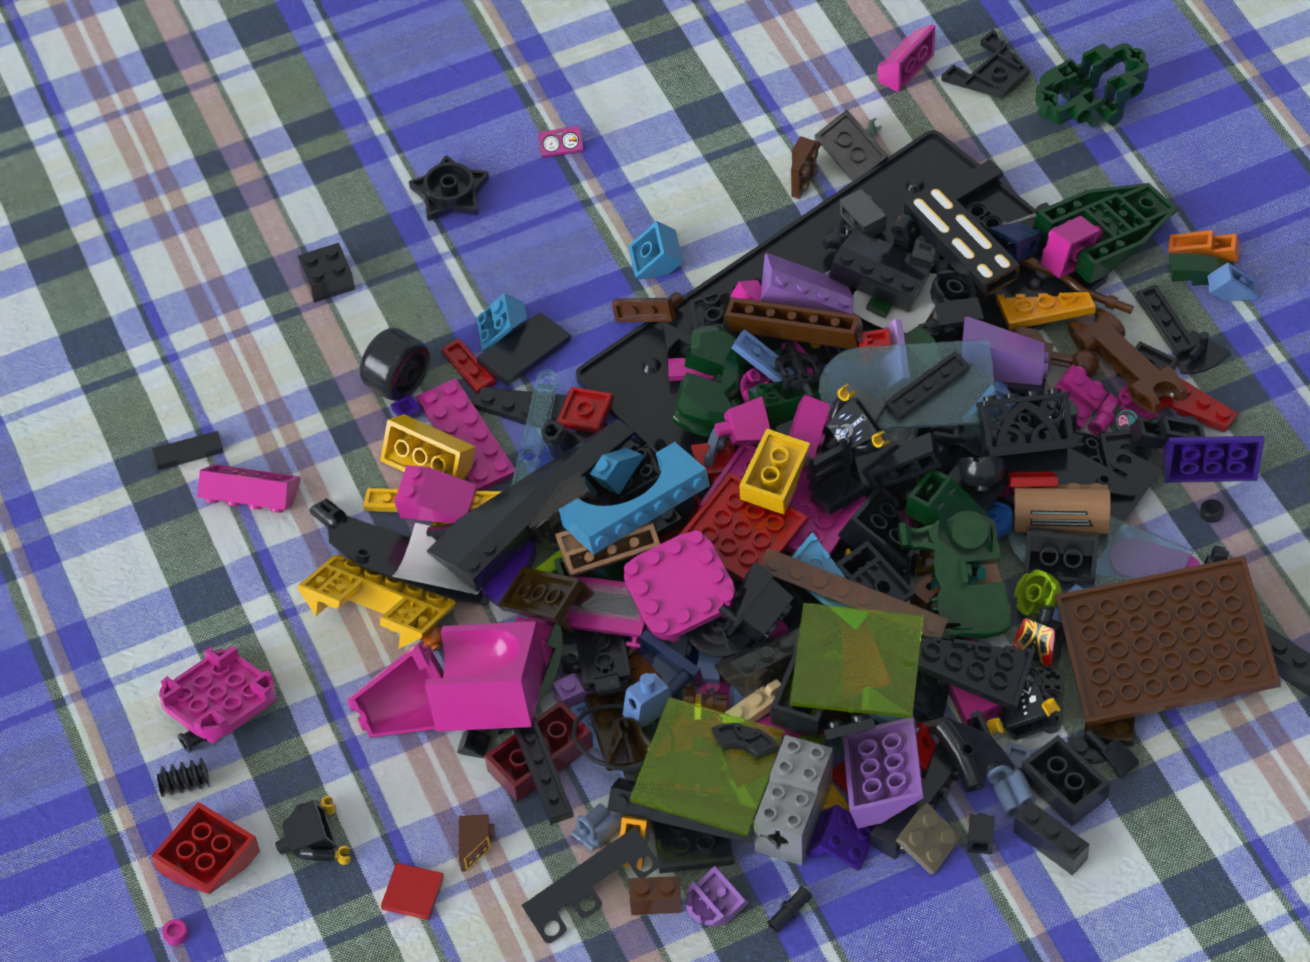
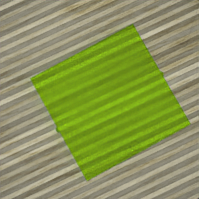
M804 603L790 706L912 718L923 615Z
M669 697L651 745L647 747L648 753L631 794L630 802L748 837L765 786L769 784L768 778L778 751L757 761L751 754L743 750L730 749L722 751L711 732V728L721 724L741 723L743 726L754 729L758 728L764 731L779 747L785 731Z

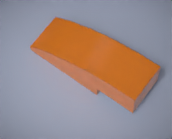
M1213 230L1170 235L1168 252L1169 254H1201L1224 259L1229 262H1237L1240 257L1241 244L1237 233L1215 236Z

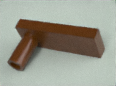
M674 292L667 298H615L611 303L616 322H672L676 319L674 309L683 302V296L678 292Z

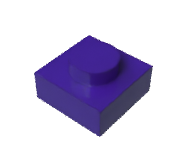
M410 394L391 404L392 411L397 416L405 414L411 418H416L423 414L422 408Z

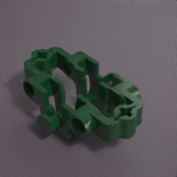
M1122 43L1111 49L1106 44H1101L1084 52L1082 63L1077 64L1073 59H1069L1046 71L1040 78V84L1036 87L1035 103L1039 107L1038 114L1044 119H1050L1055 124H1063L1074 118L1077 123L1087 122L1091 127H1095L1105 121L1110 126L1116 125L1124 116L1123 111L1126 101L1138 96L1144 89L1149 64L1145 60V52L1142 49L1133 48L1128 43ZM1123 62L1126 72L1107 79L1104 98L1093 101L1094 95L1092 92L1093 89L1098 87L1102 74L1113 68L1116 64ZM1117 91V99L1114 100L1115 92ZM1061 94L1068 103L1061 106L1058 103V95Z

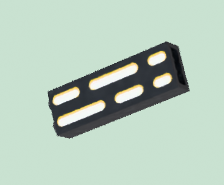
M941 183L927 188L924 192L904 202V214L910 215L915 219L916 230L959 272L960 276L964 279L967 276L975 284L976 292L983 299L1019 279L1020 264Z

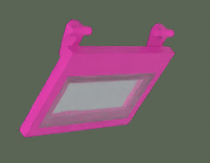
M575 576L574 578L580 579L594 592V595L581 606L572 605L565 616L571 620V629L633 637L632 641H627L626 646L631 647L633 650L641 648L639 638L644 632L646 624L628 592L626 583Z

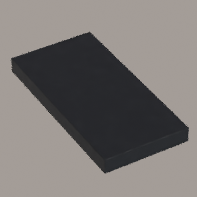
M539 312L479 355L477 363L508 386L571 340V334Z

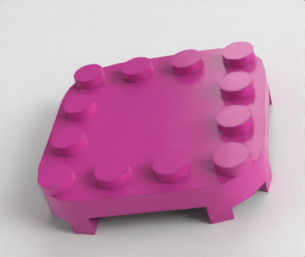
M695 530L678 535L637 555L624 566V579L628 592L638 608L648 631L661 640H670L671 643L680 641L679 636L720 616L725 619L726 616L718 611L723 603L731 609L735 605L737 596L733 582L713 544L700 531Z
M229 646V650L220 649L213 651V647L204 650L205 658L175 679L172 680L166 676L161 681L162 687L159 691V698L162 709L195 735L207 739L210 743L218 742L222 737L239 728L277 700L272 674L268 670L265 672L260 671L240 657L237 648Z

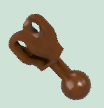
M1015 327L1011 331L1045 343L1044 352H1049L1048 371L1050 364L1066 368L1072 365L1080 366L1086 370V376L1089 378L1098 371L1099 360L1089 350H1081L1074 355L1054 352V344L1046 342L1043 336L1035 329Z

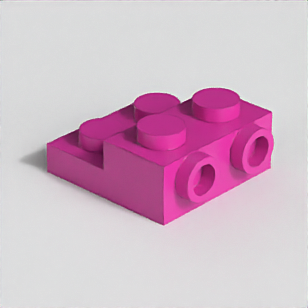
M1072 365L1064 371L1053 389L1061 388L1062 392L1070 393L1069 399L1078 407L1076 430H1080L1091 414L1098 409L1108 393L1103 390L1104 386L1101 382L1092 381L1086 376L1087 372L1084 368Z

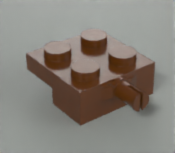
M800 136L792 149L791 197L800 199L803 192H807L811 178L815 177L818 172L816 160L821 143L817 140Z

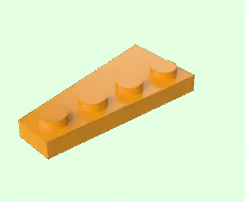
M1089 292L1059 293L1058 296L1038 293V297H1025V294H1016V297L1005 298V294H1000L996 297L997 304L1009 330L1015 327H1029L1093 314L1096 310Z

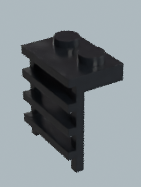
M845 438L840 439L841 444L814 459L811 456L808 457L807 463H805V467L809 471V474H807V479L810 480L808 488L812 492L810 501L830 515L867 494L866 486L852 477L847 439Z

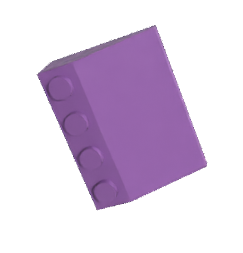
M769 253L765 254L760 295L761 302L853 315L854 298L849 286L829 278V275Z
M914 717L875 725L873 729L842 736L849 809L857 828L883 823L924 798Z

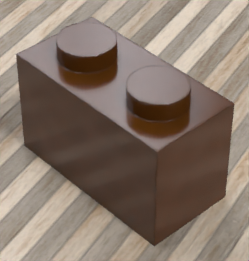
M680 876L629 878L631 915L682 913Z

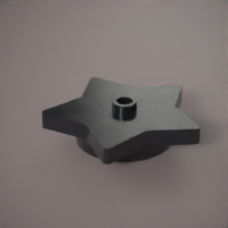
M446 155L426 175L410 180L409 188L426 200L428 221L450 212L478 215L476 194L489 180L488 171L470 170L465 165L454 162Z

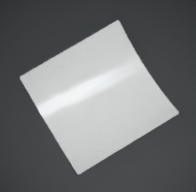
M930 273L910 312L892 305L885 319L866 309L872 296L856 290L853 294V313L882 328L894 319L902 320L903 331L908 333L919 324L925 323L935 308V305L932 303L930 290L937 274Z
M415 523L405 556L392 577L478 594L481 589L476 592L427 553V550L436 540L426 535V531L430 527L429 525Z

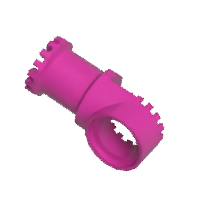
M1111 392L1106 395L1098 407L1095 419L1087 425L1088 431H1091V434L1094 433L1093 436L1100 437V433H1107L1108 426L1116 420L1112 410H1114V407H1116V404L1118 405L1120 400Z

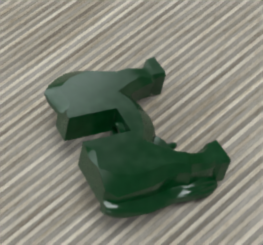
M705 326L692 331L690 349L686 354L684 367L715 378L712 381L686 372L680 383L674 413L672 414V420L677 426L708 438L715 428V423L725 422L724 414L727 410L741 405L739 399L741 396L740 381L745 371L757 369L731 348L737 337L724 328ZM776 348L773 352L781 357L782 349ZM726 435V441L730 440L729 435Z
M962 511L947 520H937L933 525L918 529L911 528L905 522L899 523L897 530L900 549L910 547L913 550L922 549L935 552V577L941 589L938 592V597L930 599L931 603H937V606L932 607L931 610L932 612H938L940 616L948 619L941 640L950 641L957 637L990 638L1000 636L1012 627L1005 581L967 586L970 583V578H972L971 566L999 563L1001 559L999 542H997L996 523L992 519L977 512Z

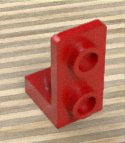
M889 328L862 332L863 342H859L861 356L865 355L862 358L863 365L873 367L871 354L892 351Z

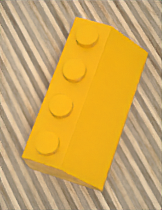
M403 414L387 421L380 461L403 472L406 465L423 466L464 480L472 468L476 446Z

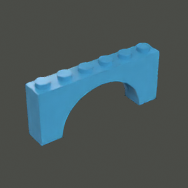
M674 442L656 453L661 474L657 482L647 492L631 501L612 506L591 505L577 498L559 509L563 527L594 555L709 487L706 468Z

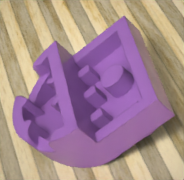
M716 866L698 883L693 881L687 889L686 909L689 915L694 920L707 926L716 927L727 924L749 903Z

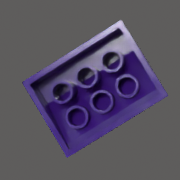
M1264 436L1169 438L1164 446L1162 456L1164 483L1257 481L1265 438Z

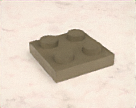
M924 803L895 841L929 874H934L962 836L928 803Z

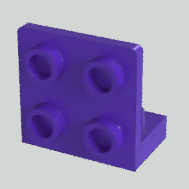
M836 804L821 812L806 854L816 858L823 853H829L856 871H859L863 867L870 848V833L874 827L857 828L851 813Z

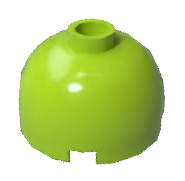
M1034 570L1035 572L1024 574L1018 581L1014 597H1017L1018 604H1016V607L1022 614L1028 616L1032 612L1039 613L1040 607L1043 604L1050 605L1055 609L1058 607L1055 595L1062 594L1063 591L1059 581L1051 574L1041 570Z

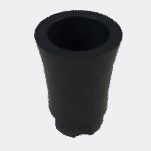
M554 420L545 422L544 427L541 429L542 438L553 459L579 444L574 434L570 433L563 424Z

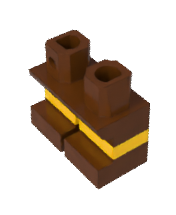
M685 686L683 721H713V715H722L727 711V693H714V687L707 691V694H695V687Z

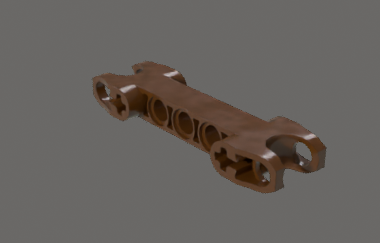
M1098 308L1094 313L1095 323L1082 324L1076 320L1067 323L1068 333L1080 351H1095L1129 383L1127 385L1128 394L1139 407L1152 414H1156L1161 411L1159 408L1160 401L1158 400L1160 397H1172L1177 401L1187 399V390L1178 374L1170 366L1160 369L1156 368L1124 338L1126 334L1125 328L1121 321L1113 314Z

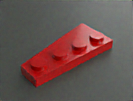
M1181 378L1180 380L1187 390V399L1177 401L1172 397L1166 396L1158 398L1160 401L1159 408L1164 409V407L1176 410L1180 416L1197 418V422L1222 432L1228 430L1239 414Z

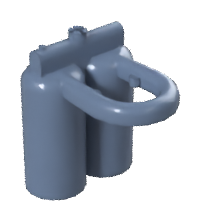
M1000 765L990 770L987 774V779L990 783L994 784L993 789L1007 816L1017 815L1022 810V807H1025L1030 801L1035 803L1036 797L1024 773L1018 769L1017 765H1014L1013 770L1009 766ZM1000 771L1002 772V774H1000L996 778H993V776Z
M599 803L585 817L582 815L577 817V824L571 835L579 840L578 843L580 845H585L589 850L593 851L595 848H600L621 829L622 821L617 815L610 813L603 804Z

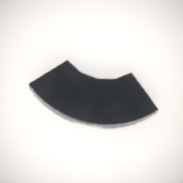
M727 723L711 728V732L722 751L730 749L743 750L751 754L757 761L779 750L777 743L767 733L758 728L754 729L743 726L741 723Z

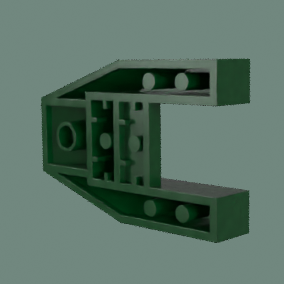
M1150 183L1086 190L1039 210L1033 229H1040L1043 235L1042 240L1047 243L1049 239L1048 234L1054 227H1058L1068 220H1073L1079 216H1082L1092 225L1099 226L1106 240L1081 250L1075 267V271L1084 280L1091 283L1108 275L1139 250L1177 212V208Z

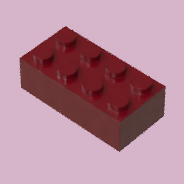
M561 700L536 718L557 773L583 754L578 750L572 738L573 722L578 717ZM580 721L577 725L576 736L581 746L588 751L593 747L592 733ZM515 734L484 755L487 771L517 802L536 789Z

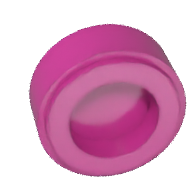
M179 919L168 921L162 929L164 940L173 946L184 943L189 935L185 922Z

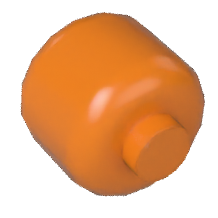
M436 625L419 639L420 642L424 643L423 646L428 645L433 652L441 649L443 645L441 630Z

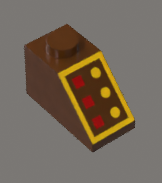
M488 814L459 816V863L461 872L467 871L491 848V839L495 838L494 823L490 824Z

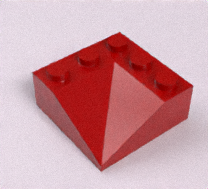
M197 802L152 854L151 858L156 871L170 880L211 894L245 870L260 852L256 836Z

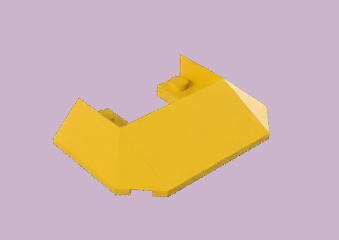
M333 555L298 585V590L315 616L328 606L339 609L348 600L383 613L384 615L380 619V626L400 633L398 649L422 638L456 606L455 600L361 568L349 558L344 559L343 555Z

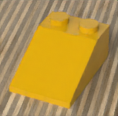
M766 429L739 485L740 500L784 515L793 497L810 448V443Z

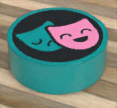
M1132 410L1121 411L1116 418L1118 429L1120 431L1130 430L1129 427L1139 415Z

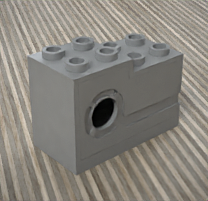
M785 735L769 775V784L754 820L755 852L802 866L806 857V851L833 783V748Z

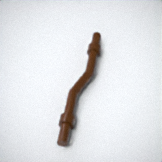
M1031 256L1030 258L1027 257L1018 261L1019 264L1027 266V269L1035 272L1037 270L1058 278L1040 264V259ZM1070 275L1060 278V280L1076 292H1089L1092 300L1104 304L1106 308L1111 310L1118 309L1128 314L1133 312L1134 306L1119 301L1118 297L1106 296L1087 289Z

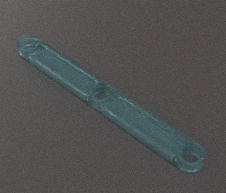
M545 369L538 373L511 486L539 468L544 446L541 429L544 427L545 422L550 420L558 386L557 375L553 370ZM545 377L554 379L551 384H543L541 382ZM527 453H534L536 455L531 461L523 458Z

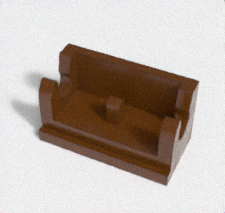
M928 574L912 587L916 593L910 599V604L929 612L932 609L930 599L938 595L940 591V586L931 590V583L933 582L931 575Z

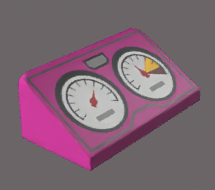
M579 126L538 132L542 158L583 151Z

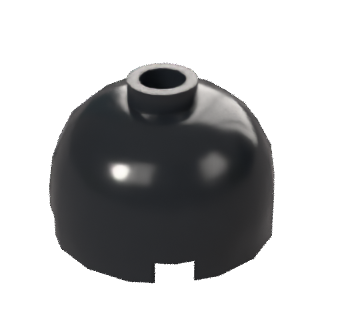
M940 271L932 282L930 290L932 303L936 306L938 303L974 298L976 295L975 284L969 277L965 276L964 279L962 276H959L958 271Z
M959 458L960 476L968 486L976 487V492H989L990 487L998 485L1004 478L1006 458Z

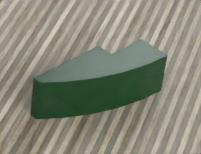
M1172 253L1169 254L1168 268L1171 282L1191 280L1192 286L1209 285L1207 276L1226 263H1230L1233 266L1234 264L1224 259L1207 255Z

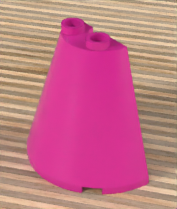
M422 641L413 645L347 699L350 709L360 714L358 723L363 731H367L370 738L436 729L425 683L427 679L443 678L444 672L428 645L423 646L424 643Z

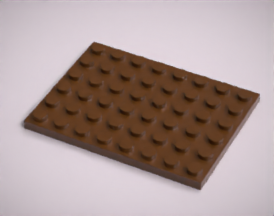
M1245 556L1055 595L1087 726L1281 687Z

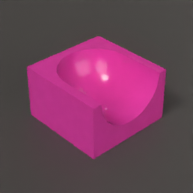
M536 621L442 626L441 635L444 649L443 678L427 679L425 683L436 731L532 727L546 670Z

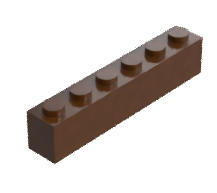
M731 297L725 313L729 330L741 333L745 329L754 335L856 350L859 348L862 332H864L859 315Z

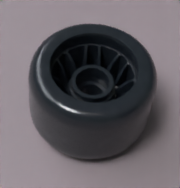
M399 328L385 329L373 338L362 356L360 363L361 380L368 388L391 401H398L409 394L412 395L421 385L427 374L430 363L429 349L421 340Z

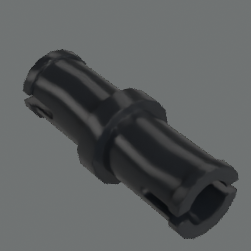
M799 887L797 892L788 901H784L780 905V910L767 921L768 926L774 932L779 933L792 918L795 919L799 915L798 911L812 898L811 893L806 888Z

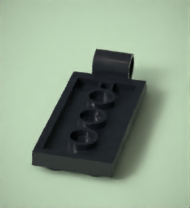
M618 603L587 609V611L620 615ZM574 629L585 692L590 691L591 687H595L598 697L622 692L620 681L627 680L628 683L633 682L625 637L623 635Z

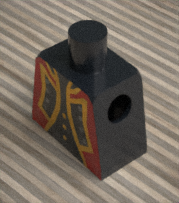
M1043 604L1040 607L1039 613L1032 612L1024 618L1011 646H1015V649L1019 650L1035 649L1033 660L1051 667L1061 657L1063 625L1061 622L1052 619L1055 608Z

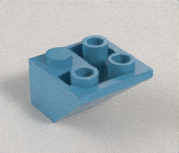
M503 293L476 317L483 352L509 335L527 319L523 301Z

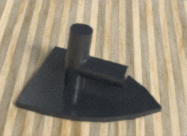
M1193 330L1189 335L1196 346L1188 355L1178 358L1180 373L1195 374L1207 371L1222 362L1230 352L1209 340V333L1201 332L1199 334Z

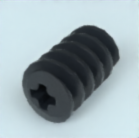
M199 758L198 766L195 765L193 760H190L188 768H186L183 762H180L178 770L174 764H171L170 771L167 772L165 767L161 766L160 773L157 774L161 797H165L166 789L170 795H174L176 787L180 793H184L185 786L190 791H194L195 783L199 789L204 788L205 781L210 787L207 766L202 758Z

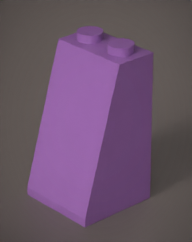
M965 317L961 356L968 364L972 363L987 378V381L1042 385V378L1047 377L1049 352H1044L1045 343L971 317Z

